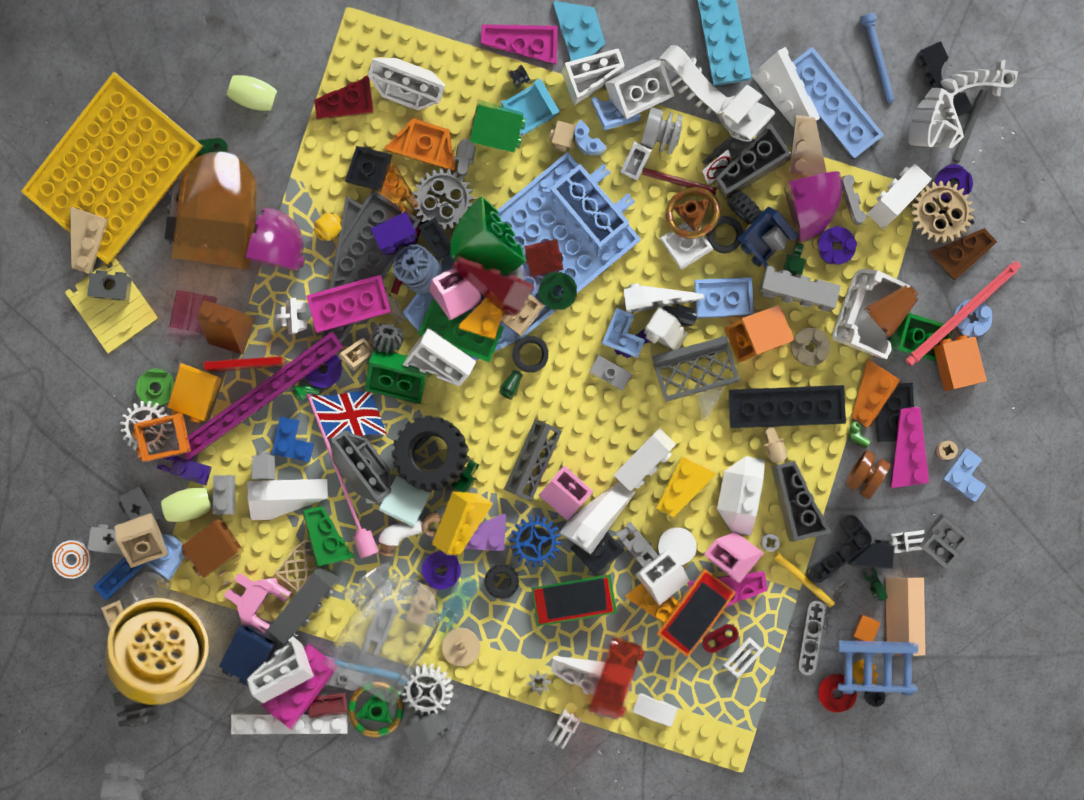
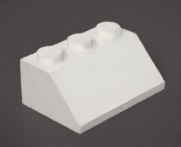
M650 60L604 82L610 100L625 119L675 96L662 60Z

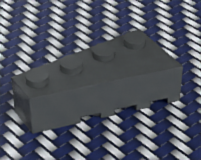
M771 123L716 178L715 185L725 200L730 198L737 190L745 189L790 161L791 152Z
M796 462L771 466L789 542L832 533L826 525L821 511H819Z
M325 565L318 568L267 630L284 645L292 636L296 639L300 634L297 631L301 626L305 628L311 621V618H309L313 612L316 614L323 606L322 601L325 598L328 599L335 590L333 588L341 578Z

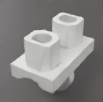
M289 298V300H286V307H280V314L275 315V319L281 320V326L288 327V335H294L300 331L307 330L306 319L297 320V313L306 312V302L296 301V298Z

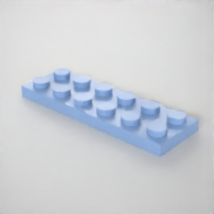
M813 47L793 61L796 67L795 70L800 80L803 81L804 89L807 95L810 96L821 121L853 160L884 136Z

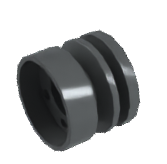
M121 692L112 694L114 705L116 707L124 706L125 709L116 714L117 717L126 716L125 720L118 721L119 727L139 726L150 723L152 720L160 717L159 712L151 714L149 710L158 708L157 705H148L134 701Z

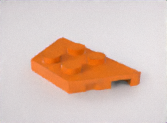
M412 118L406 124V127L400 130L396 137L384 148L385 151L446 170L450 169L453 172L456 170L449 129Z

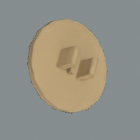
M467 628L452 629L446 634L442 642L444 657L448 662L456 666L471 664L476 660L480 652L479 638L473 631Z

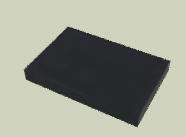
M899 383L875 418L877 442L897 440L899 410L914 407L913 383Z

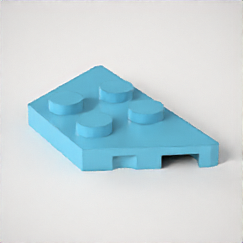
M559 1L553 2L570 61L592 56L605 46L594 7Z

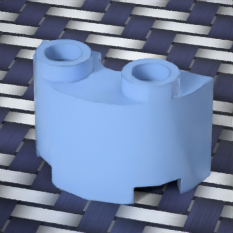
M580 119L574 132L575 144L579 151L591 156H598L606 152L607 147L598 138L591 139L588 136L590 129Z

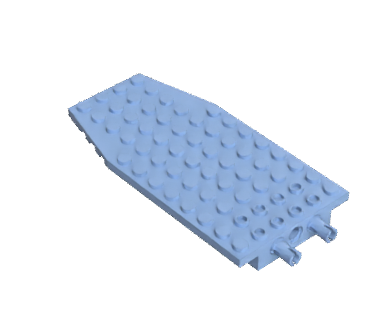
M567 152L498 209V215L503 223L508 222L516 234L513 238L517 245L521 244L526 260L521 265L524 281L535 285L530 295L540 302L539 286L542 279L549 273L562 272L570 275L577 285L578 293L641 241L640 237L629 226V221L622 213L635 203L631 195L627 193L615 204L598 186L601 180L611 174L604 164L590 175ZM545 245L555 247L550 253L553 256L548 260L552 263L547 264L552 269L532 273L528 249ZM451 254L444 257L440 262L444 273L453 269L452 264L454 261L451 258ZM555 286L553 294L559 297L562 295L561 291L563 288ZM431 293L416 294L403 312L418 332L432 298L435 299ZM480 293L483 301L486 297L482 293ZM478 306L472 308L467 312L472 313ZM545 306L522 336L500 321L499 325L503 326L504 329L495 351L525 337L555 311ZM468 355L470 358H472V359L475 360V361L479 360V359L476 358V357H473V356H471V355Z

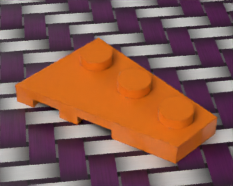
M868 359L852 418L869 428L901 380Z

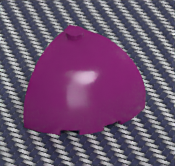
M839 171L826 172L789 181L785 186L784 192L794 229L798 234V243L806 242L817 236L834 218L842 196V179Z
M263 207L261 210L263 215L259 214L255 222L257 232L251 235L246 258L255 264L299 272L305 263V257H303L304 241L300 228L284 212Z

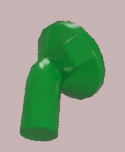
M293 385L294 390L292 391L298 401L301 399L304 402L307 393L319 395L320 388L309 385Z

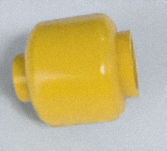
M325 213L314 222L313 231L320 240L331 241L342 230V221L336 214Z

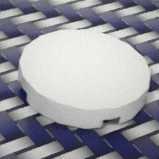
M679 527L670 528L665 531L658 542L659 554L670 549L682 565L691 561L697 548L696 540L692 533Z

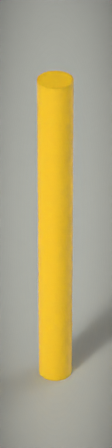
M779 552L774 556L777 562L827 606L832 607L835 604V601Z

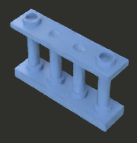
M839 641V652H843L845 655L844 683H838V690H842V693L852 694L854 691L901 692L902 695H913V692L918 693L917 685H911L912 656L919 654L917 642ZM855 652H862V655H864V683H852V658ZM874 653H882L884 656V684H872V655ZM894 653H902V656H904L903 685L891 684L892 656H894Z

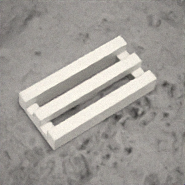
M748 637L723 666L738 679L764 650ZM751 643L750 648L730 667L729 665ZM756 648L757 651L738 672L734 671Z

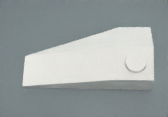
M639 283L628 285V289H624L628 313L662 308L666 305L672 306L678 303L683 304L705 300L704 294L639 286Z
M328 479L247 481L251 520H271L328 499Z
M554 656L552 660V673L569 684L575 683L583 689L582 692L586 695L590 693L598 698L597 702L621 712L631 685L632 669L616 663Z

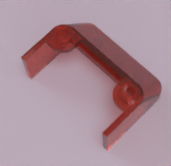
M612 634V642L591 704H588L587 709L592 714L618 721L619 717L623 718L626 707L623 705L638 661L642 662L645 651L642 650V644Z

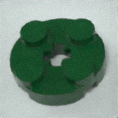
M549 273L542 279L539 286L541 302L547 308L554 311L567 309L573 304L577 296V285L574 279L566 273ZM555 286L563 288L561 291L562 295L559 297L553 294Z

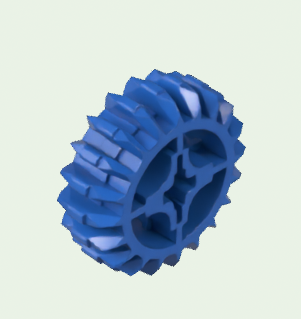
M536 515V521H532V517L528 516V523L521 519L523 526L515 525L519 529L518 532L511 531L512 534L516 535V538H510L509 541H515L516 545H511L510 549L517 548L513 556L520 554L519 562L525 558V566L529 564V561H532L533 568H535L536 562H539L540 567H543L542 560L550 564L548 557L556 558L552 552H560V549L555 548V545L562 544V542L556 541V538L561 537V534H554L558 527L551 529L552 521L548 525L545 524L546 517L543 518L542 522H539V515ZM535 525L546 528L550 535L539 536ZM529 527L530 538L519 542L521 533L525 528ZM532 531H534L537 539H541V542L538 543V552L535 545L530 544V541L533 540ZM552 540L550 550L542 556L541 545ZM532 547L535 550L536 558L527 556L521 548Z

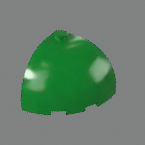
M483 196L478 198L464 213L454 230L451 239L452 260L455 261L459 257L482 265L483 270H498L500 275L513 272L526 262L521 244L517 245L513 238L516 234L508 222L503 223L498 215L499 211Z

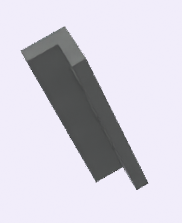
M534 420L504 490L532 501L562 433L561 430L539 420ZM551 430L554 432V435L552 439L548 441L547 436L549 431ZM545 448V455L540 459L539 454ZM537 466L538 471L536 475L532 477L531 472L533 468ZM529 484V492L527 495L523 494V490L525 486Z

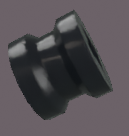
M519 65L515 71L511 70L508 72L517 89L521 87V84L530 82V78L522 65Z
M865 691L864 699L869 705L879 707L884 704L886 695L884 692Z

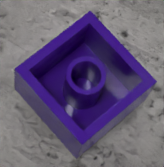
M406 212L371 228L383 254H394L398 251L399 247L412 245L416 242L415 239L418 238Z

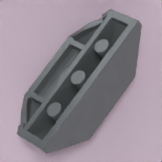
M344 430L330 440L334 464L358 495L377 503L391 493L390 469L368 439Z

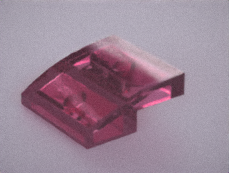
M176 290L169 327L204 334L197 319L202 302L205 300L216 304L217 297Z

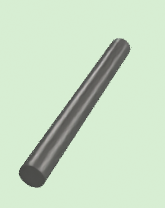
M980 90L973 106L974 110L971 111L963 132L964 137L959 142L953 157L955 162H960L986 97L987 92L985 90Z

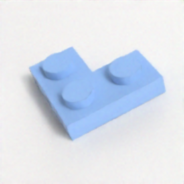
M616 308L602 344L638 358L645 340L628 333L634 315Z
M965 448L943 480L975 502L986 488L983 483L971 475L982 459Z

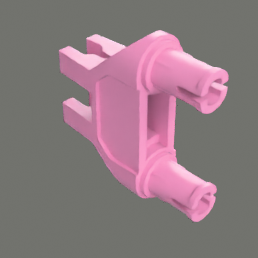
M238 573L234 580L246 587L247 590L241 596L235 591L228 589L224 596L237 604L243 626H250L264 636L270 624L258 618L256 612L268 594H273L285 603L288 600L287 597H290L292 592L277 584L278 581L275 578L252 581L242 573Z

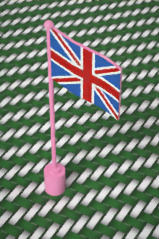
M355 391L337 395H313L307 393L306 397H308L358 529L353 540L360 559L369 557L379 551L371 530L366 531V528L362 529L341 473L334 464L331 447L327 438H334L344 430L358 436L371 434L387 435L371 392Z

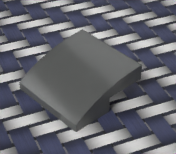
M940 514L926 533L920 547L943 567L948 569L960 556L957 552L968 541L969 537L944 515Z

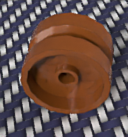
M865 450L845 482V486L851 490H856L860 487V495L867 499H870L880 487L890 467V463L882 458L875 462V454L869 450Z

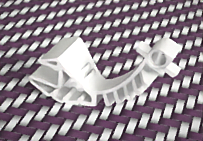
M671 45L659 58L663 61L668 71L677 73L670 81L671 86L683 80V84L677 91L682 93L689 87L691 92L686 99L689 101L696 95L700 99L696 106L700 107L704 103L708 106L706 110L708 114L714 111L721 124L733 138L751 141L775 115L774 110L758 103L762 95L749 85H746L734 96L726 97L708 81L709 78L707 76L704 77L701 73L702 68L695 66L697 61L695 57L690 59L676 45Z
M1005 60L996 61V68L993 70L975 69L962 71L959 74L950 76L948 79L942 80L940 83L944 89L932 88L925 96V100H922L917 106V110L914 111L913 122L910 123L909 144L912 146L953 148L964 137L953 105L954 95L970 87L985 85L993 87L992 95L1000 96L1002 87L1009 88L1014 86L1018 71L1005 70Z

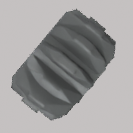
M388 322L386 325L380 323L379 326H374L370 338L373 348L378 349L379 352L384 351L386 354L388 352L395 353L396 350H400L404 339L401 328H396L395 324L389 325Z

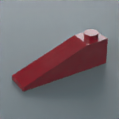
M459 257L452 264V267L492 304L509 316H515L521 311L535 286L510 275V278L501 276L499 274L500 271L495 269L493 271L483 270L482 265Z

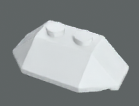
M397 58L372 59L368 77L372 80L383 98L418 111L440 103L445 84L432 71Z
M745 456L723 473L717 510L731 532L751 535L764 477L765 460Z

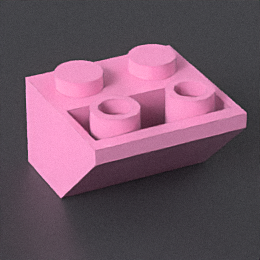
M454 268L431 281L429 292L450 320L471 310L482 302L480 292Z
M563 466L539 496L568 521L593 491L569 469Z
M733 532L716 539L704 555L719 569L740 583L764 553L742 536Z

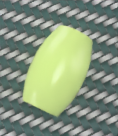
M233 75L227 96L241 106L258 111H271L277 90L266 82L254 77Z
M207 488L181 490L161 501L162 510L168 522H183L196 519L213 508Z

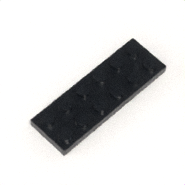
M844 385L728 390L730 428L846 424Z

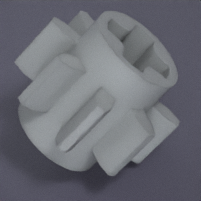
M537 670V675H529L532 682H527V685H532L531 692L538 690L539 695H541V690H549L546 683H550L551 680L545 679L547 673L540 675L539 670ZM540 678H542V683L544 685H539L538 687H536V682L534 681V679L539 680Z

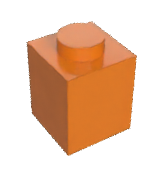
M860 614L851 636L856 637L855 641H873L880 622Z

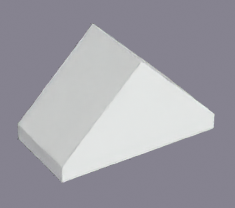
M634 142L620 172L638 180L652 150Z

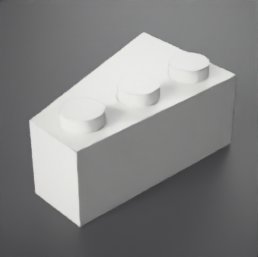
M658 308L644 331L646 339L652 343L657 341L672 351L680 348L688 333L684 331V328L680 326L681 324L675 317Z

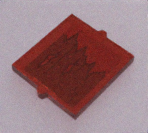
M557 239L524 246L527 257L526 263L529 266L531 277L564 270L561 259L562 253L559 250Z

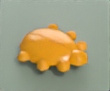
M858 660L852 666V679L855 678L857 680L856 683H864V660ZM872 665V684H876L877 680L875 677H878V673L874 672V669H876L875 665Z

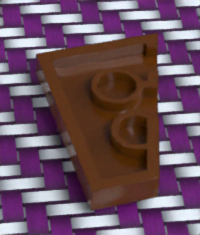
M983 228L930 251L929 255L955 281L994 246L997 241Z

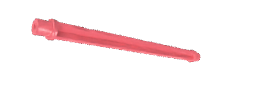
M1017 261L1008 265L1003 272L914 352H911L910 356L905 360L906 363L912 366L915 362H919L930 349L1012 275H1015L1017 270L1021 268V265Z

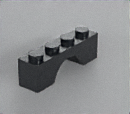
M939 41L920 50L916 59L918 65L921 68L923 67L926 73V82L929 85L931 84L932 88L944 89L940 83L943 80L942 68L949 57L942 42ZM958 92L954 95L953 105L958 118L974 110L966 92Z

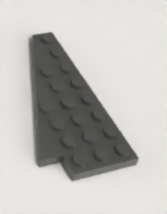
M373 189L363 205L347 196L345 198L341 222L342 230L339 234L330 289L381 275L382 280H384L394 264V259L405 245L399 247L398 251L394 254H383L371 228L404 212L407 213L414 230H416L421 220ZM355 323L324 331L322 339L333 332L342 344Z

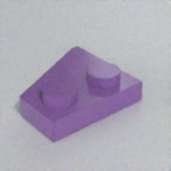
M501 514L481 523L465 549L504 551L506 514Z

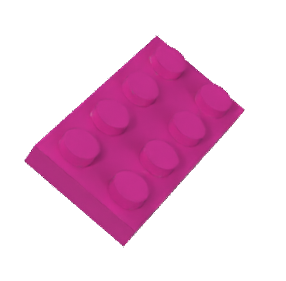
M381 275L306 295L316 333L391 313Z
M309 643L305 646L304 650L314 677L261 705L291 730L339 667Z

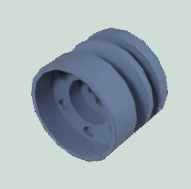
M420 245L404 247L394 259V274L403 284L417 294L430 293L429 288L432 279L444 273L441 263Z

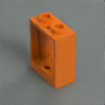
M179 413L134 424L135 428L132 429L135 440H138L137 455L139 459H142V462L191 452L183 414ZM174 421L180 449L149 456L143 428Z

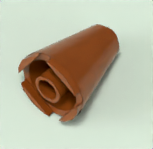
M905 285L871 303L864 310L890 337L918 301L916 296L919 294L912 286L908 288Z

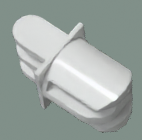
M925 531L889 534V537H891L890 545H895L894 553L923 550L920 546L909 547V544L922 542L924 538L908 539L907 536L925 534ZM901 535L902 541L897 542V536ZM898 544H902V550H898Z
M564 709L547 741L551 742L555 737L554 744L558 746L563 739L560 748L564 749L571 735L575 734L581 718L574 717L573 713L569 714ZM563 717L567 719L566 723L562 722ZM570 722L575 723L573 727L569 726Z

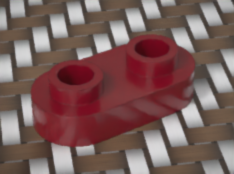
M725 624L707 634L702 640L704 650L708 653H716L734 643L739 636L738 629L732 624ZM727 630L732 632L730 637L725 636ZM711 639L715 641L713 647L708 645V641Z

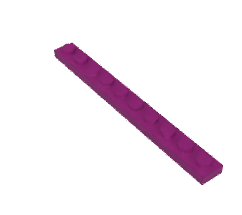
M333 332L328 334L190 434L188 440L191 452L184 453L186 459L191 460L342 351L344 347Z

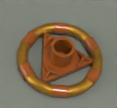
M701 187L685 188L677 192L668 202L665 211L666 223L670 230L679 237L686 239L703 237L717 225L721 212L720 203L716 196L707 189ZM690 194H697L708 198L699 201L690 200L685 204L675 205L684 196ZM711 202L713 217L710 223L699 230ZM673 208L694 232L680 229L675 225L672 213Z

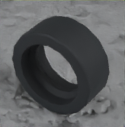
M720 216L715 228L706 235L707 240L714 251L722 254L731 253L740 245L737 239L742 235L743 228L735 218ZM721 224H729L736 231V239L729 246L719 245L714 239V231Z
M536 336L521 338L513 348L515 365L527 373L540 371L546 365L549 358V350L546 343ZM528 343L538 345L542 351L541 360L533 366L524 364L519 357L520 349Z

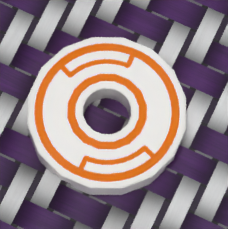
M73 540L62 542L57 546L52 557L53 567L56 572L64 578L71 579L84 575L89 570L92 560L87 546ZM70 554H74L77 557V562L74 565H70L67 561Z

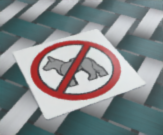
M726 150L702 170L708 186L715 182L720 173L732 162L729 150Z

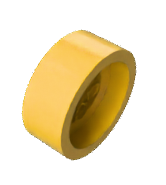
M159 598L135 603L119 615L110 631L105 649V666L109 678L122 694L134 701L144 704L172 702L185 695L196 683L207 659V634L199 618L190 609L178 602ZM151 627L159 628L160 632H153ZM169 635H176L178 640H171ZM142 638L144 643H137L134 639ZM153 646H160L162 651H155ZM171 654H179L180 659L172 658ZM137 657H144L146 662H139ZM156 664H161V665H163V666H164V670H158V669H156V668H155V665H156Z

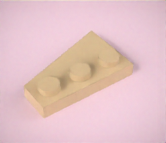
M795 115L789 173L806 175L826 173L815 117Z
M70 207L71 268L90 274L94 268L108 219Z

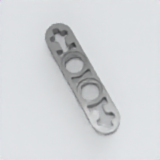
M817 600L811 601L806 610L798 659V670L804 675L813 674L817 665L825 616V606ZM816 604L821 608V612H817L816 618H820V621L809 620V616L814 617V611L811 610V607H815ZM810 623L818 625V631L815 634H811L808 631ZM807 642H813L815 645V650L812 653L805 651V644ZM803 654L814 656L813 660L809 658V665L812 668L808 669L807 672L802 668V664H806L807 658H803Z

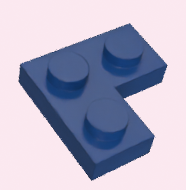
M280 416L272 454L310 462L314 443L296 440L300 421Z

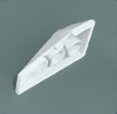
M620 481L571 516L559 533L591 554L635 494V491H629Z

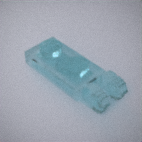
M466 574L444 605L445 607L437 620H443L447 611L451 610L455 613L447 623V627L451 628L458 616L462 615L482 584Z

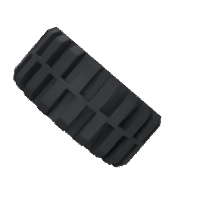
M428 415L422 419L420 417L415 418V422L405 424L406 428L403 431L400 430L397 434L399 435L398 440H394L395 450L392 451V457L395 458L394 466L398 469V474L407 483L419 490L422 489L427 492L435 490L438 492L442 491L444 487L448 489L454 481L458 482L461 479L459 477L462 472L465 473L467 469L465 464L469 462V456L467 455L469 448L465 442L466 439L456 426L442 417ZM436 436L446 443L448 447L447 458L440 468L430 472L423 471L414 461L415 449L423 439Z

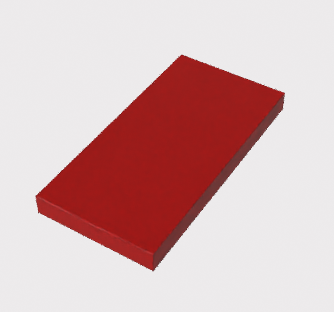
M281 356L208 361L204 363V370L222 372L284 367L287 365V362Z

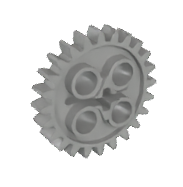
M441 168L439 174L435 170H433L432 176L425 173L427 179L420 178L422 185H415L418 191L413 192V195L417 198L413 199L412 203L418 205L413 207L414 211L420 210L417 217L423 216V224L436 218L440 226H443L444 231H446L448 225L453 230V224H458L464 213L472 205L469 201L474 200V196L469 194L473 192V189H467L470 183L469 181L463 183L464 176L457 178V171L451 175L450 169L447 170V173H444ZM436 183H443V190H434V185ZM431 191L441 198L446 196L447 201L457 204L459 207L455 208L445 201L441 204L439 198L429 195L428 192ZM454 191H459L461 197L458 200H454L451 198V194ZM427 200H434L436 202L435 206L427 208L425 206ZM445 208H450L453 213L451 216L445 217L442 215V211Z

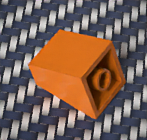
M780 305L742 318L725 327L739 363L794 340Z

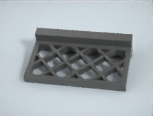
M727 336L652 356V363L665 402L740 382ZM726 351L728 358L725 363L715 359L718 353ZM700 358L710 360L706 368L697 364ZM713 362L722 366L718 375L709 371ZM683 363L691 365L687 374L678 369ZM694 367L704 372L699 380L690 376ZM668 368L673 371L669 379L661 375V369ZM725 368L733 372V378L725 379L721 377ZM675 373L685 377L681 385L671 381ZM706 373L716 378L712 384L702 382ZM687 379L697 383L694 389L689 390L683 387ZM669 384L679 388L676 394L667 395L666 389Z

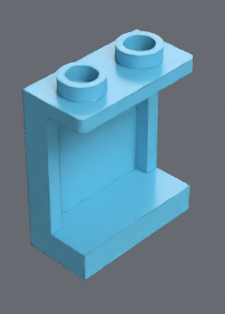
M541 79L536 80L534 85L508 100L501 101V106L523 112V118H526L524 130L520 129L519 137L555 118L560 112Z

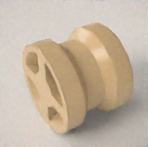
M952 441L940 442L936 447V454L942 460L953 459L958 453L957 445Z

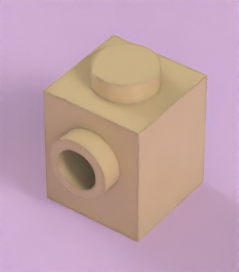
M557 121L556 128L551 129L549 140H552V146L555 147V150L560 152L570 151L576 125Z

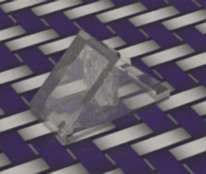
M725 386L694 394L703 421L708 419Z

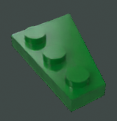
M322 506L302 511L316 567L355 558Z

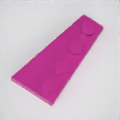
M919 406L899 410L890 488L929 483L921 409Z
M765 571L747 573L740 583L730 576L716 577L735 591L727 607L767 591ZM695 580L688 582V588L693 585Z

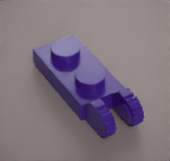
M179 456L163 458L174 461L172 468L163 464H158L157 469L170 472L171 475L203 485H207L212 469L211 466Z

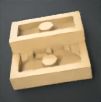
M529 295L519 313L515 316L503 313L501 321L522 336L545 305L532 295Z

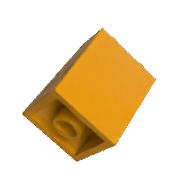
M181 363L168 408L173 409L172 414L191 416L189 420L199 424L201 421L207 422L223 379Z

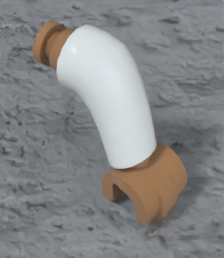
M430 512L424 516L422 521L417 520L414 527L404 522L386 527L378 540L381 543V548H383V550H380V554L388 557L394 556L392 550H395V546L399 545L402 539L421 534L422 531L428 536L435 537L437 530L430 529L428 525L431 522L440 523L443 516L436 512Z

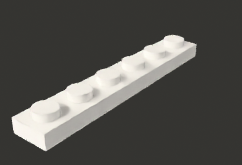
M272 714L231 715V734L348 733V714L309 718L308 714H303L292 730Z

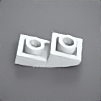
M643 693L639 694L633 712L670 727L678 711L677 707L662 700H655Z

